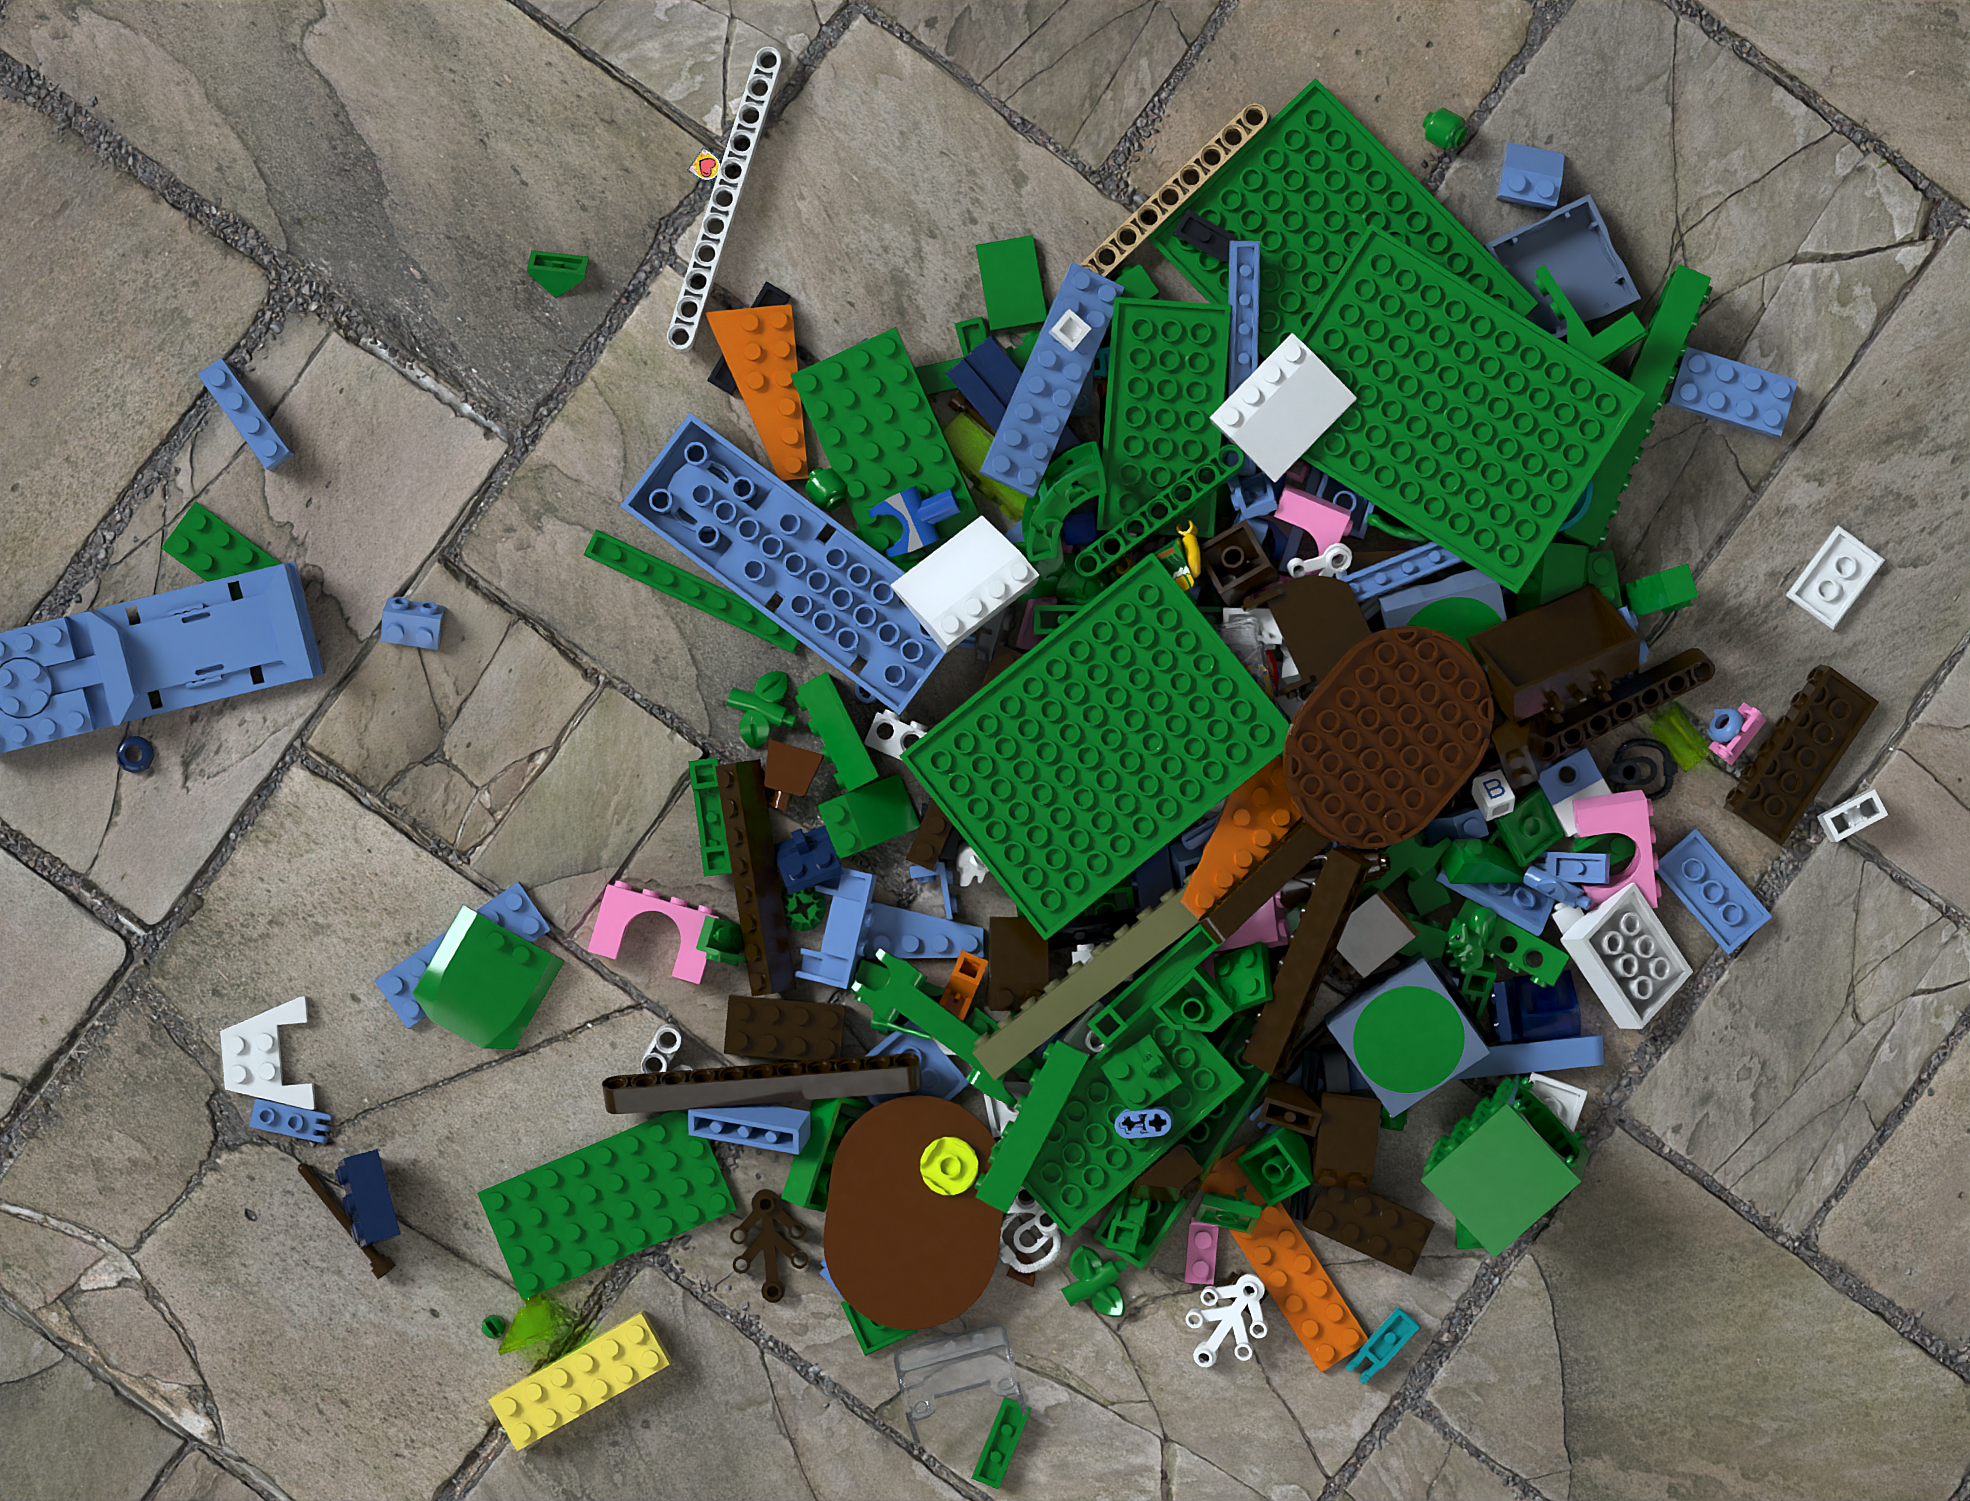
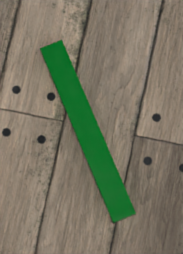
M595 529L584 556L792 654L795 653L800 641L742 597Z

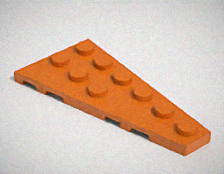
M792 304L705 312L778 479L781 481L808 479L801 398L790 376L798 372Z
M1278 756L1228 795L1213 827V833L1209 842L1204 847L1201 860L1197 869L1194 870L1180 901L1198 920L1252 869L1301 817L1287 791L1283 773V761Z

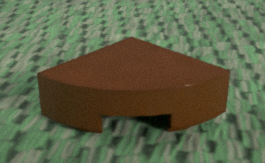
M1017 1249L1015 1255L1019 1262L1025 1265L1033 1264L1026 1253ZM1010 1265L1006 1276L1028 1286H1034L1035 1272H1018V1269L1015 1270V1267L1013 1268Z

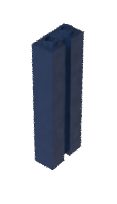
M991 334L951 368L946 375L997 433L1024 370L998 339ZM1068 422L1064 426L1048 465L1064 452L1085 444ZM1068 460L1066 463L1071 465L1073 460ZM1075 481L1072 485H1077L1078 481Z

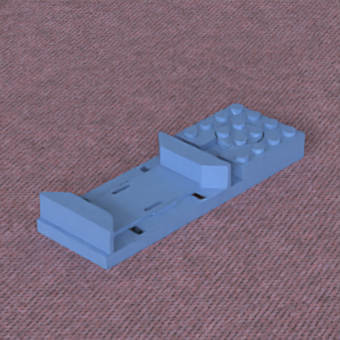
M689 413L620 505L625 511L900 716L948 654V652L946 654L890 587L892 583L906 574L691 413ZM828 523L836 531L828 542L824 544L817 536ZM777 593L784 600L773 614L765 606L772 596ZM860 655L868 663L859 675L856 676L848 669Z
M291 561L0 632V753L94 731L107 726H118L124 722L305 678L312 679L324 674L325 671L297 562ZM239 581L243 599L232 601L228 583ZM137 605L141 623L130 626L126 608ZM261 665L265 682L254 684L250 667ZM159 690L163 706L152 709L148 692Z

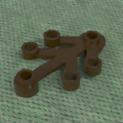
M762 1189L752 1198L751 1206L753 1211L740 1226L735 1227L730 1233L733 1243L737 1245L743 1244L748 1238V1232L761 1219L762 1232L742 1255L734 1259L733 1269L739 1274L746 1273L750 1268L752 1260L764 1248L766 1282L762 1286L761 1293L766 1301L776 1303L785 1294V1286L778 1280L776 1248L791 1259L792 1266L797 1269L804 1268L809 1258L804 1251H798L774 1230L773 1218L788 1229L789 1236L795 1240L802 1239L805 1236L806 1227L802 1222H796L780 1208L781 1202L776 1192L770 1189ZM762 1199H769L771 1201L769 1209L761 1207L760 1202ZM793 1226H801L803 1233L800 1236H795L792 1233ZM737 1230H741L745 1234L744 1239L741 1241L734 1238V1232ZM798 1254L805 1257V1263L802 1265H797L794 1261V1257ZM739 1259L747 1262V1267L744 1270H740L736 1266V1262ZM770 1286L778 1288L777 1296L773 1297L768 1294L767 1290Z

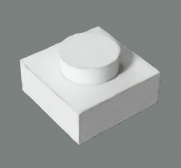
M1069 309L1049 333L1071 352L1091 330V327Z

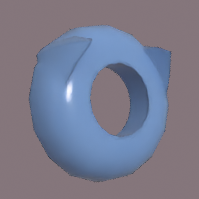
M1733 708L1714 709L1715 716L1710 722L1709 729H1706L1707 734L1716 742H1728L1741 730L1743 716L1738 710ZM1729 718L1728 724L1724 728L1719 729L1720 723L1724 719Z

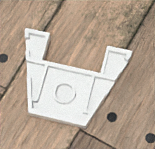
M307 996L296 998L220 1031L226 1090L308 1110L316 1109L314 1083L283 1085L278 1025L309 1022Z

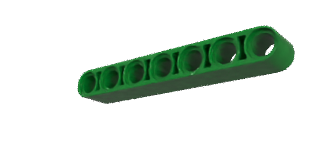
M1226 445L1220 448L1083 550L1075 560V568L1080 576L1086 580L1099 578L1240 473L1245 465V458L1241 449L1235 445ZM1229 453H1235L1239 456L1238 463L1233 467L1223 464L1224 457ZM1205 471L1215 473V480L1210 484L1200 482V475ZM1182 488L1192 491L1191 498L1186 502H1180L1176 499L1177 492ZM1158 506H1165L1168 509L1167 516L1161 520L1155 519L1152 516L1153 510ZM1135 523H1140L1144 526V532L1139 537L1129 535V529ZM1111 541H1117L1121 545L1120 551L1115 555H1109L1105 552L1106 545ZM1088 558L1095 559L1097 561L1096 569L1092 572H1084L1082 570V563Z

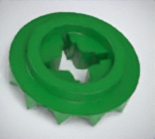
M808 887L790 895L786 891L782 896L786 925L789 928L797 931H808L817 927L823 920L826 904L821 893L815 891V888ZM797 896L803 903L814 902L807 909L809 920L805 916L803 917L802 913L791 915V912L798 907Z

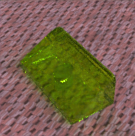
M1674 706L1649 727L1658 740L1667 745L1670 754L1685 772L1706 758L1712 751L1708 748V743L1677 706Z

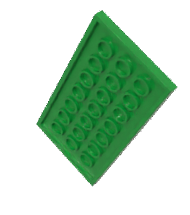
M1114 297L1102 464L1107 493L1099 494L1097 531L1109 532L1220 449L1222 432L1212 424L1210 417L1224 403L1231 305ZM1205 471L1200 475V482L1203 484H1210L1215 480V473L1212 471ZM1182 488L1177 492L1176 499L1180 502H1186L1191 498L1192 491ZM1217 490L1157 535L1182 537L1176 530L1177 525L1180 524L1183 527V532H1186L1190 528L1188 520H1191L1198 529L1196 538H1214ZM1158 506L1153 510L1152 516L1157 520H1161L1167 516L1168 509L1165 506ZM1140 523L1133 524L1129 529V533L1143 534L1144 526Z
M897 327L790 375L832 469L847 486V492L844 495L847 497V503L868 546L890 562L926 557L981 516ZM914 486H917L923 500L951 488L960 503L961 513L933 524L940 539L914 551L888 557L885 550L895 546L894 544L902 537V523L895 516L888 514L882 516L879 514L871 518L868 510L887 498Z
M1150 1007L1085 1065L1027 1175L1023 1187L1060 1229L1070 1237L1243 1084L1245 1080L1200 1030L1170 1029ZM1150 1034L1183 1082V1085L1152 1105L1169 1108L1173 1113L1174 1121L1169 1131L1164 1135L1123 1138L1116 1132L1115 1120L1128 1107L1102 1071L1101 1066ZM1143 1114L1141 1121L1136 1122L1131 1121L1130 1116H1128L1123 1125H1128L1129 1130H1132L1135 1124L1145 1122L1147 1114ZM1156 1116L1154 1122L1161 1126L1164 1123V1119ZM1003 1137L991 1150L993 1151L995 1146L1001 1148L1006 1138Z
M688 1109L672 1110L477 1193L522 1300L737 1210L708 1138L689 1135Z

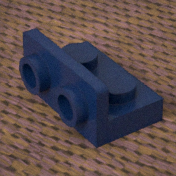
M1514 980L1494 982L1487 1000L1492 1040H1500L1502 1042L1522 1038Z

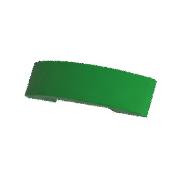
M718 758L688 761L704 877L732 873L715 766H719Z
M1160 1157L1121 1191L1115 1219H1112L1106 1249L1135 1254L1144 1229L1151 1200L1135 1199L1131 1192L1136 1180L1159 1162Z

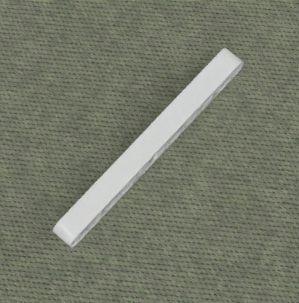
M763 47L755 56L667 333L668 343L677 352H687L695 343L781 73V56L777 49L773 47ZM771 55L777 59L776 65L769 69L764 68L761 65V60L765 56ZM757 83L766 84L768 86L767 93L763 96L754 95L752 93L754 85ZM753 110L758 112V121L753 124L746 123L743 117L747 111ZM738 139H748L751 142L749 149L743 152L736 150L735 143ZM735 165L742 169L741 175L737 179H730L726 176V171L730 166ZM723 193H729L733 196L732 203L727 207H721L717 204L719 195ZM716 220L724 224L723 231L717 235L711 234L708 231L710 223ZM705 248H711L715 251V257L710 262H703L699 258L701 251ZM695 276L705 277L707 281L703 289L695 290L691 287V281ZM688 303H693L698 307L696 315L691 318L685 317L682 314L683 307ZM678 331H685L689 334V340L684 345H677L673 341V337Z

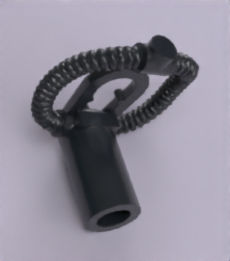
M1632 738L1622 743L1617 748L1618 751H1616L1615 757L1608 766L1606 773L1607 778L1610 782L1614 783L1618 792H1628L1624 787L1626 785H1646L1655 779L1657 767L1655 762L1649 757L1639 756L1621 759L1626 750L1635 746H1647L1661 751L1664 760L1662 761L1663 775L1666 777L1661 790L1646 794L1645 797L1646 799H1651V801H1656L1668 795L1673 786V775L1678 773L1677 762L1672 761L1667 745L1663 742L1660 743L1659 740H1650L1649 738ZM1639 762H1645L1650 766V775L1646 779H1639L1641 776V770L1637 764Z

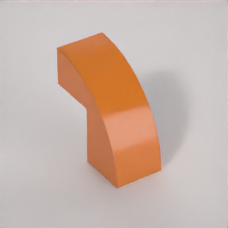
M963 950L960 952L939 1004L962 1021H964L988 961Z

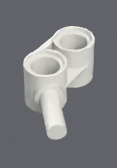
M665 1024L657 1030L641 1061L643 1073L666 1072L681 1044L682 1035L678 1027L672 1024ZM665 1032H672L675 1034L677 1041L675 1044L667 1046L661 1042L660 1036ZM651 1057H656L661 1060L663 1066L657 1071H652L647 1067L646 1061Z

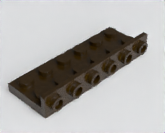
M1820 664L1810 671L1806 679L1808 682L1802 691L1794 695L1790 702V709L1786 715H1782L1777 720L1774 726L1775 731L1769 739H1766L1758 749L1759 755L1753 763H1750L1744 769L1742 780L1737 787L1730 790L1725 799L1726 804L1723 808L1726 811L1735 814L1779 846H1783L1879 703V701L1830 666Z

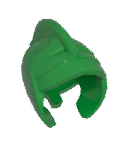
M1066 553L1064 556L1066 572L1059 579L1056 588V598L1058 600L1075 605H1087L1119 579L1115 573L1105 572L1095 580H1086L1080 576L1075 568L1077 555ZM1086 559L1082 563V570L1087 573L1094 571L1097 561Z

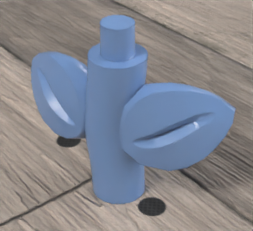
M1530 866L1524 876L1523 884L1574 909L1580 906L1588 910L1591 906L1592 899L1584 896L1581 882H1565L1535 866Z

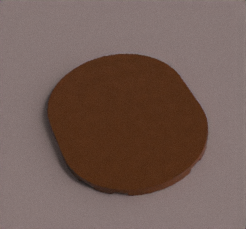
M1397 626L1380 630L1365 637L1350 648L1296 712L1287 731L1283 749V773L1287 791L1296 810L1314 830L1342 845L1355 848L1377 849L1408 840L1423 830L1438 815L1478 767L1490 743L1489 738L1494 720V701L1491 697L1487 676L1474 655L1460 642L1440 631L1418 626Z
M910 1095L891 1099L864 1113L847 1131L836 1151L831 1170L823 1245L825 1261L830 1277L842 1297L856 1311L878 1324L905 1330L926 1329L944 1324L958 1317L971 1307L982 1295L993 1275L999 1252L1003 1212L976 1198L978 1190L974 1186L981 1173L987 1174L992 1166L987 1161L992 1153L991 1148L996 1144V1141L987 1127L962 1106L952 1101L929 1095ZM943 1137H957L966 1141L974 1149L978 1159V1174L974 1183L966 1191L956 1195H941L931 1190L924 1182L920 1171L921 1157L925 1149L934 1140Z

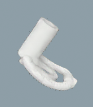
M1044 1209L1027 1212L1034 1213L1036 1216L1020 1226L1015 1231L1013 1237L1016 1248L1023 1253L1037 1251L1049 1238L1053 1237L1054 1245L1051 1252L1041 1261H1036L1033 1264L1025 1265L1016 1259V1255L1008 1245L1004 1244L1002 1239V1232H1004L1003 1230L1008 1226V1223L1014 1217L1026 1212L1008 1213L1002 1219L998 1256L1004 1264L1010 1263L1013 1268L1015 1267V1270L1018 1269V1272L1031 1273L1046 1267L1057 1258L1058 1252L1062 1248L1060 1246L1062 1245L1061 1235H1059L1061 1232L1059 1226ZM1036 1225L1044 1236L1041 1239H1037V1243L1032 1247L1022 1246L1019 1240L1021 1233L1027 1229L1030 1230L1031 1226Z

